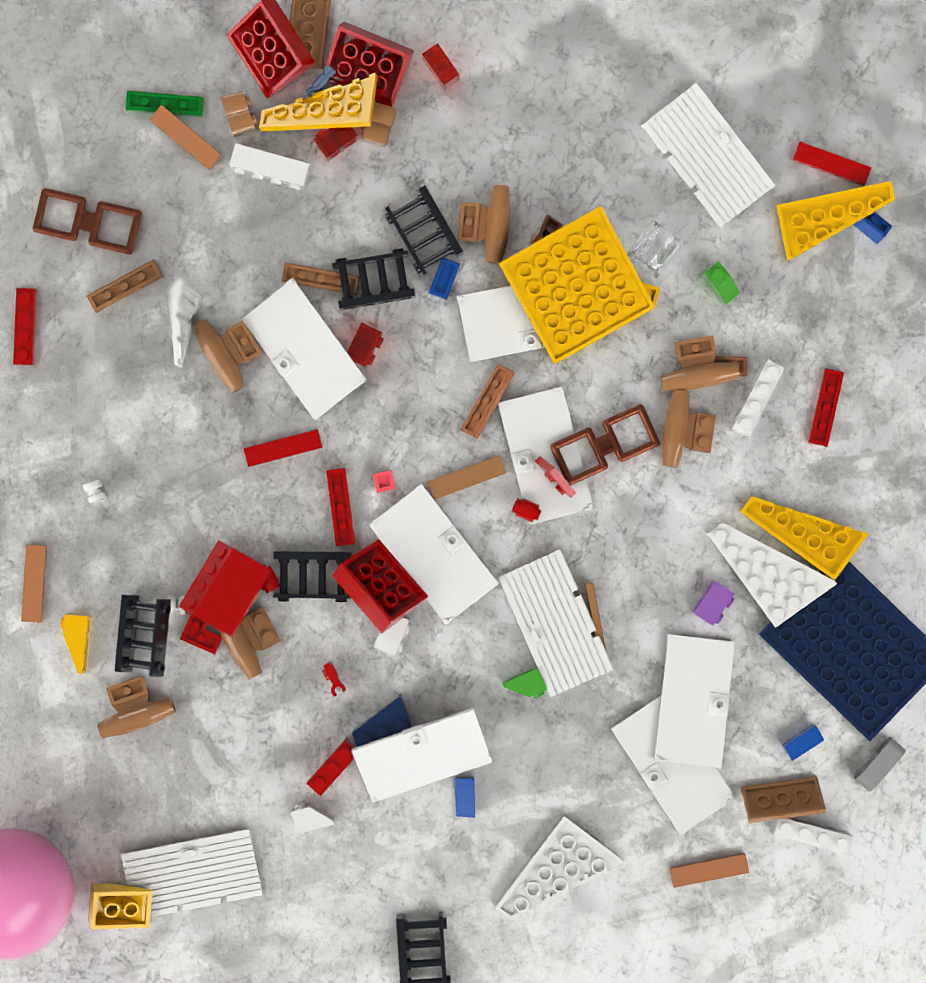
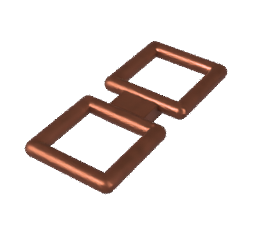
M48 188L42 189L32 228L35 233L76 241L79 230L90 232L88 243L91 246L128 255L133 253L142 216L140 210L99 201L95 213L84 211L86 205L85 197ZM48 196L78 203L71 233L41 226ZM104 210L133 216L127 246L97 239Z
M642 404L604 420L602 425L606 434L596 438L593 430L586 428L551 444L550 448L564 479L570 486L607 470L608 464L604 457L605 455L615 452L619 462H624L660 445L658 436ZM639 413L651 441L623 453L611 425ZM587 437L599 465L572 477L560 452V448Z

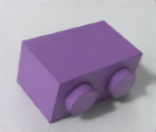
M713 580L692 610V613L712 626L715 623L718 624L724 616L722 612L725 607L729 608L733 603L734 598L732 597L734 593Z

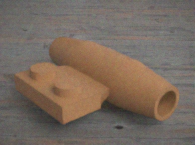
M493 186L488 208L480 203L461 202L458 241L477 243L485 239L486 262L498 264L501 262L506 249L511 211L508 186Z
M206 319L194 325L193 329L200 347L217 376L232 393L245 387L246 385L237 364L248 363L262 355V352L243 320L226 329L222 337Z
M713 336L675 342L678 362L682 369L661 375L664 391L700 389L717 386L740 378L738 363H714L716 349Z
M673 390L666 412L662 440L663 466L678 468L684 447H687L690 451L711 453L716 415L698 412L689 415L688 391Z
M264 607L247 615L233 638L219 631L235 663L248 680L262 673L255 650H265L281 641Z
M144 675L106 688L111 705L118 713L98 723L97 726L102 738L125 735L158 723L176 713V709L171 698L148 702L149 689Z

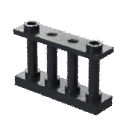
M424 185L419 188L420 195L417 196L418 198L394 212L388 206L385 208L387 213L384 215L389 225L394 224L415 261L413 266L418 275L422 273L423 277L427 276L425 268L450 254H455L456 258L464 253L427 187ZM426 204L429 209L427 215L401 229L396 219L416 207ZM430 221H436L439 226L436 232L413 245L409 243L406 235ZM439 238H446L448 242L446 248L420 262L415 253L416 251Z
M403 248L394 249L389 254L347 260V258L336 259V262L332 263L333 269H339L343 297L341 301H338L340 311L414 299L415 290L414 288L410 289V286L407 285L403 258L408 257V250L404 251ZM395 259L400 288H398L399 291L391 292V289L388 287L384 261ZM377 262L381 291L380 294L372 295V292L369 290L365 264ZM358 265L362 294L359 298H353L350 292L346 267Z
M274 551V559H278V563H280V593H274L273 598H278L279 602H289V598L335 599V602H347V599L351 597L345 594V590L339 583H337V594H326V564H328V560H336V564L339 566L342 562L352 557V552ZM290 559H297V563H299V593H287L288 563H290ZM309 560H317V563H319L318 594H307V563H309Z
M122 595L114 672H132L133 667L148 669L149 677H163L171 599H156V604L139 602L140 595ZM138 610L155 612L154 623L137 621ZM136 629L153 631L152 643L135 640ZM134 648L151 650L150 662L134 660Z
M439 912V920L412 922L405 920L404 914L396 915L400 983H451V977L446 973L444 929H447V917H443V912ZM439 928L440 939L417 941L406 939L405 932H409L411 929ZM441 948V958L422 960L407 958V951H410V949ZM442 966V978L413 980L408 978V970H411V968Z

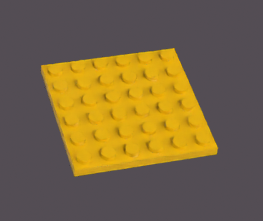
M601 206L596 207L498 263L554 365L655 308Z

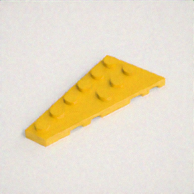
M376 73L370 74L368 78L363 80L359 78L352 80L353 83L345 86L337 85L313 93L312 97L306 99H296V102L288 105L281 104L261 111L259 128L263 132L371 126L377 85Z
M892 181L776 205L787 262L895 201Z
M753 496L750 497L740 511L748 519L833 580L838 577L869 535V533L842 526Z

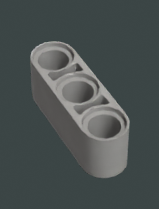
M892 737L887 738L857 772L854 779L869 792L872 791L902 758L906 750Z

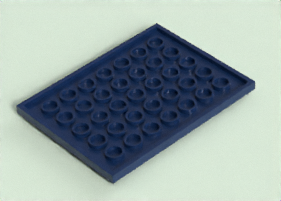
M848 562L834 580L837 583L835 586L776 628L769 622L758 634L868 741H871L926 684V635L854 565ZM820 570L818 571L819 573H821V574L827 576V575L824 574L822 571H820Z

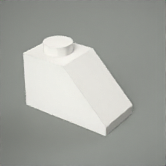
M305 802L295 805V808L291 811L296 834L331 826L335 823L334 817L312 804L306 805Z

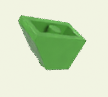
M719 261L701 276L724 305H727L740 294L733 278Z
M537 667L502 682L504 688L527 697L533 696L538 698L544 695V691L547 690Z

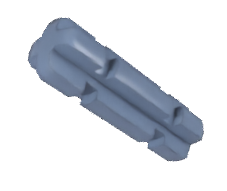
M330 65L326 66L323 73L311 84L312 87L310 86L305 91L306 95L312 97L313 93L321 91L330 80L329 78L333 77L336 73L335 69Z

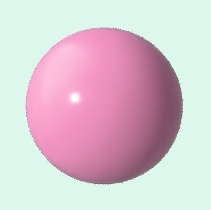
M16 828L0 829V960L27 957L50 944L66 925L74 903V879L69 863L63 853L50 840L29 830Z

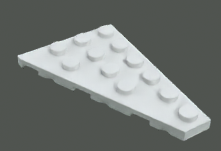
M176 278L175 283L172 282L169 294H171L174 365L183 367L201 295L184 280Z
M721 523L707 533L775 628L837 584L829 577L725 523Z
M563 815L497 903L495 909L509 920H512L520 914L526 913L542 903L544 904L558 895L564 894L570 889L608 872V870L618 865H622L624 860Z

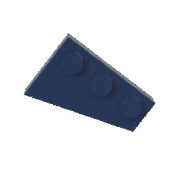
M402 694L352 731L356 747L412 728Z

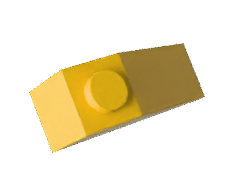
M68 613L61 619V629H63V636L77 673L84 674L86 673L92 616Z

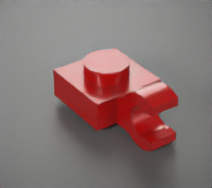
M332 661L325 664L322 672L326 680H330L333 683L331 693L335 697L337 696L335 692L336 687H341L343 692L346 691V687L341 682Z

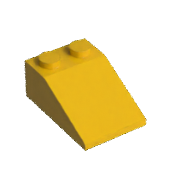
M111 883L91 884L88 911L90 928H149L152 890Z

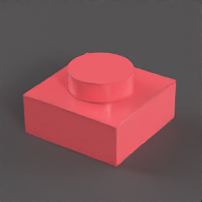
M392 470L373 474L377 493L396 489Z

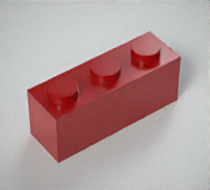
M345 738L306 784L321 797L354 760L351 749L356 748V746Z

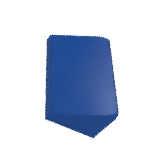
M876 212L853 224L876 244L892 228Z
M812 724L783 743L782 746L793 761L824 741V738L817 726Z
M474 777L455 778L456 817L475 818Z

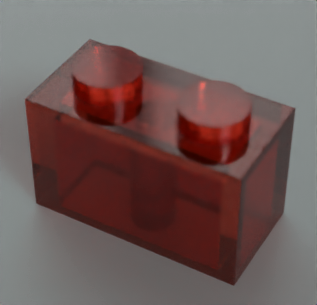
M438 43L422 53V60L444 91L460 80V74Z
M352 127L329 128L326 131L323 129L313 139L316 146L329 162L357 142L359 137Z
M361 322L347 351L356 364L367 368L368 365L372 366L376 358L374 352L376 348L380 349L384 341L383 333Z

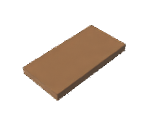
M292 0L289 22L316 62L309 69L323 70L331 0Z
M817 776L741 787L749 823L826 813Z

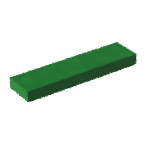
M127 91L125 110L155 113L163 105L174 115L202 117L204 98Z

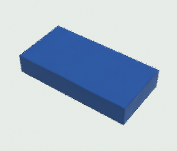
M446 258L441 259L429 294L447 300L460 264Z

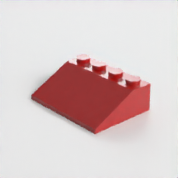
M260 0L226 34L266 98L276 94L303 75L316 63L276 0Z
M344 21L337 28L325 68L330 65L336 71L333 77L329 78L328 83L336 86H345L353 83L352 80L358 78L363 80L368 78L370 74L376 73L377 85L374 101L393 107L409 68L414 50Z
M379 539L342 562L332 574L333 578L381 634L394 626L429 597Z
M218 540L178 607L233 638L272 570Z

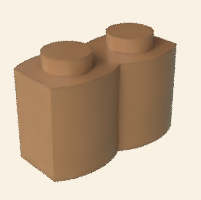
M243 91L221 97L234 137L256 130L254 125L258 123L255 114H250L248 107L252 105L248 94L244 95Z
M374 102L371 126H364L361 130L364 142L386 148L395 119L396 108Z

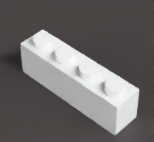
M235 143L229 164L236 174L244 175L248 173L254 179L263 180V178H266L272 184L281 185V183L289 185V188L298 191L300 188L305 189L311 169L309 163Z
M768 359L763 362L730 430L746 438L751 436L785 369L784 367Z
M792 817L773 820L770 832L775 836L849 856L854 838L847 832Z

